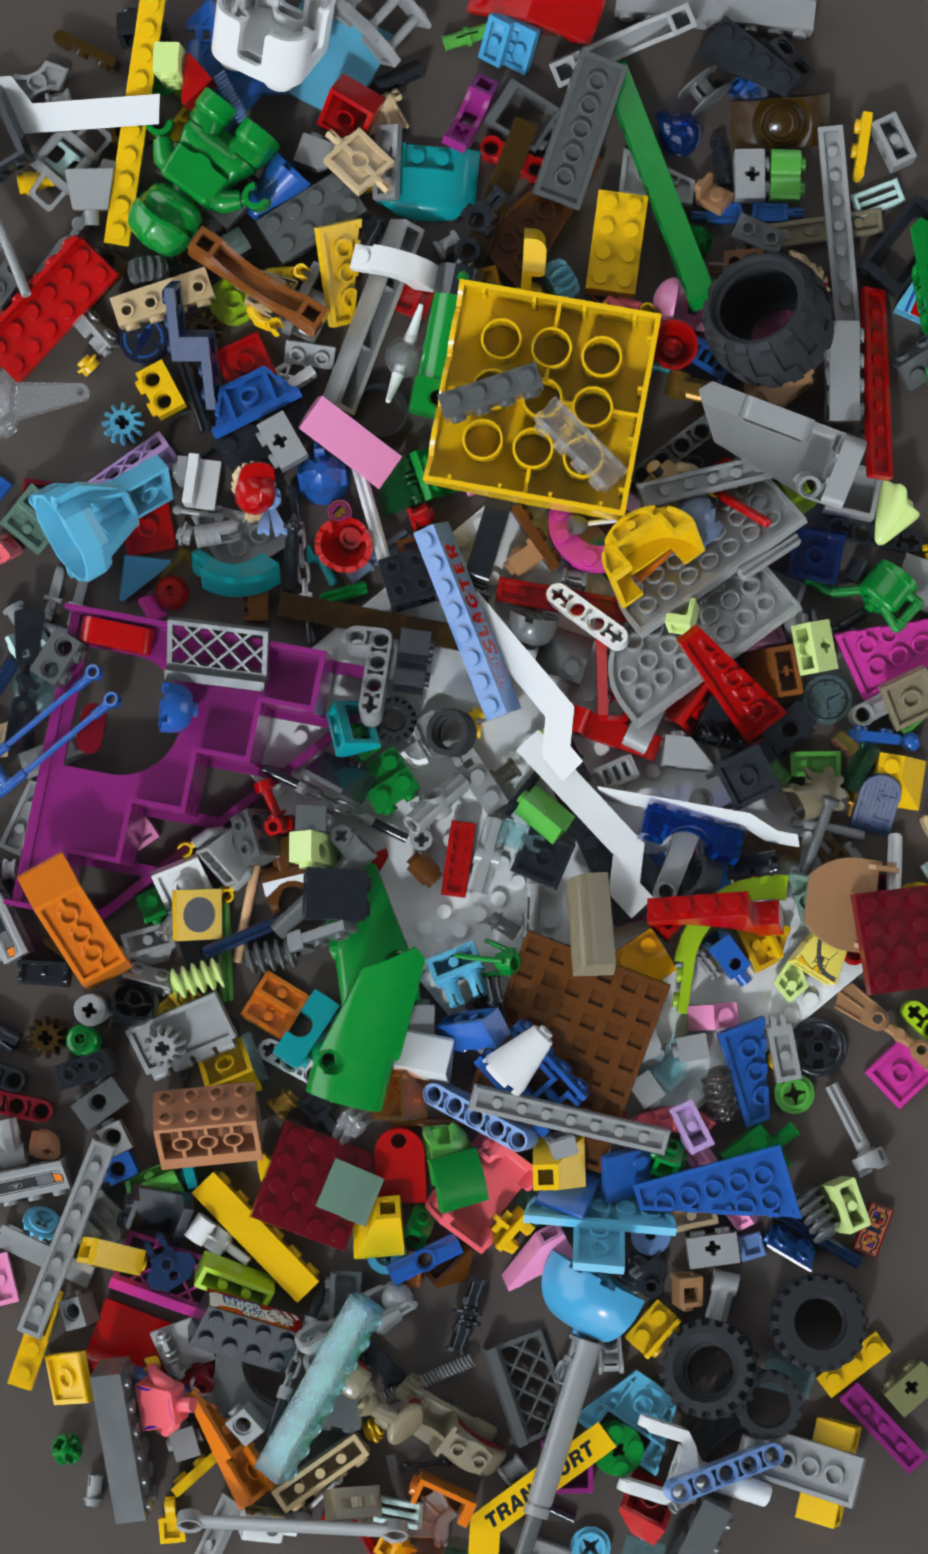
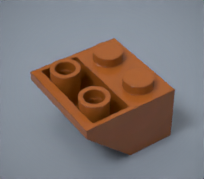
M794 644L742 654L745 672L774 700L798 696L804 693Z

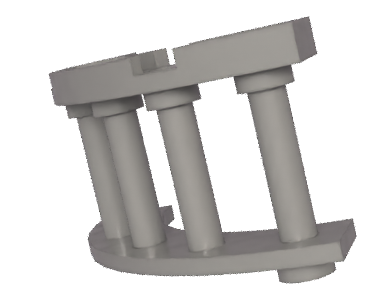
M336 0L334 17L348 28L353 25L363 35L360 40L382 65L396 67L401 60L396 54V47L415 26L426 29L432 27L427 18V12L413 0H388L371 19H365L357 11L356 7L362 0ZM399 5L409 19L387 41L378 32V26Z

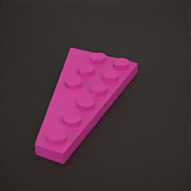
M928 618L909 621L906 628L902 629L899 633L893 632L888 624L832 633L863 700L879 694L878 685L922 664L928 669Z

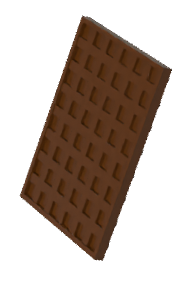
M529 929L519 952L520 967L510 977L503 996L506 998L503 1002L507 1025L510 1029L522 1018L524 1021H529L538 1027L541 1025L546 1027L553 1035L550 1038L553 1042V1053L559 1059L563 1058L570 1065L573 1075L576 1078H582L589 1087L590 1095L577 1107L622 1118L671 984L617 963L614 975L573 976L571 945ZM511 1035L504 1040V1044L513 1039ZM538 1067L528 1086L536 1092L550 1078ZM477 1068L469 1093L472 1094L474 1083L496 1088L483 1072ZM561 1077L550 1086L559 1097L570 1088ZM543 1093L537 1097L548 1100ZM568 1098L561 1103L576 1107ZM478 1112V1118L480 1121H482L483 1116L482 1113ZM499 1122V1129L503 1133L504 1126ZM551 1129V1131L548 1134L556 1132L558 1130ZM521 1133L520 1141L525 1142V1137ZM584 1137L585 1167L601 1173V1155L609 1153L612 1143Z

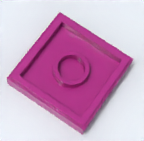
M897 1042L864 1071L898 1109H901L928 1083V1071L912 1058L910 1048Z

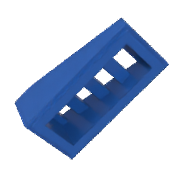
M697 336L700 348L691 363L719 382H722L728 371L723 367L720 371L716 370L715 368L719 364L716 359L711 366L707 364L713 354L707 342ZM704 349L708 350L709 352L703 361L699 360L698 358Z

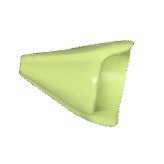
M882 480L875 520V541L878 545L887 543L920 516V512L913 508V502L907 498V489L902 484H894L890 481Z

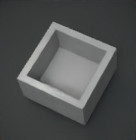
M859 465L841 510L823 504L821 513L872 522L875 517L882 480L867 478L866 466Z

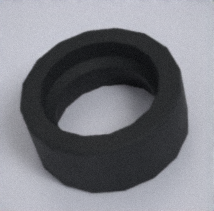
M442 709L436 712L430 718L426 729V738L432 750L448 757H460L467 754L473 747L477 734V728L471 716L457 709ZM449 718L459 720L462 727V737L453 748L446 747L441 739L442 726Z
M698 854L693 857L688 864L679 887V894L681 896L714 894L721 881L722 865L705 854Z

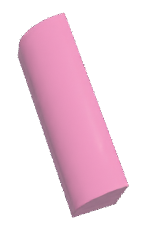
M324 396L316 398L298 427L378 489L402 458L401 455Z

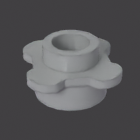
M185 521L184 526H179L176 534V540H179L178 545L181 547L183 545L190 546L194 537V527L190 526V523Z

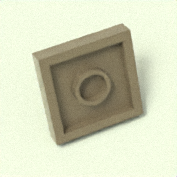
M923 664L878 685L888 715L896 731L928 717V671Z

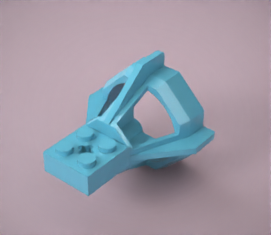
M158 455L144 460L136 467L123 472L112 480H106L104 483H52L28 497L30 505L36 511L37 520L56 556L66 566L67 574L71 578L75 577L77 581L88 582L107 572L112 565V555L132 531L139 526V518L174 499L168 466Z

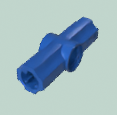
M450 1233L426 1246L416 1248L413 1252L385 1266L394 1285H398L422 1272L431 1271L435 1266L463 1253V1250L456 1235ZM424 1252L431 1255L430 1262L426 1265L419 1264L417 1261L419 1255Z

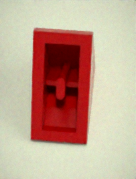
M185 53L181 103L186 109L192 110L196 106V99L204 88L208 87L213 91L217 84L190 53Z

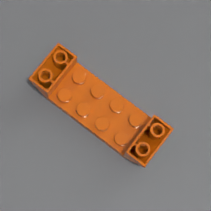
M62 851L16 876L38 918L81 985L89 992L134 967L122 946L119 947L77 880L72 866Z

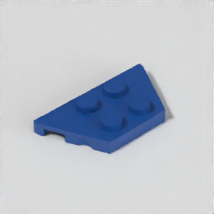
M262 366L219 387L217 397L219 401L215 409L217 420L215 427H212V434L218 439L303 397L302 393L296 386L289 385L284 378L274 375L270 369Z

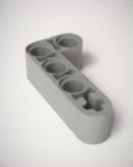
M352 626L345 633L347 651L354 657L366 658L359 699L360 720L367 727H376L382 722L394 652L392 635L384 628ZM356 639L362 640L360 643H352ZM379 642H386V643H387V644L384 645V646H378V645H377ZM377 664L383 665V667L379 669L373 668V666ZM372 687H379V688H380V689L377 690V691H370V690H369V689L372 688ZM370 704H373L374 709L370 713Z

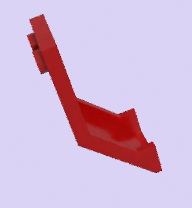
M469 0L466 11L472 15L489 17L490 13L506 15L561 35L571 43L591 45L606 0Z

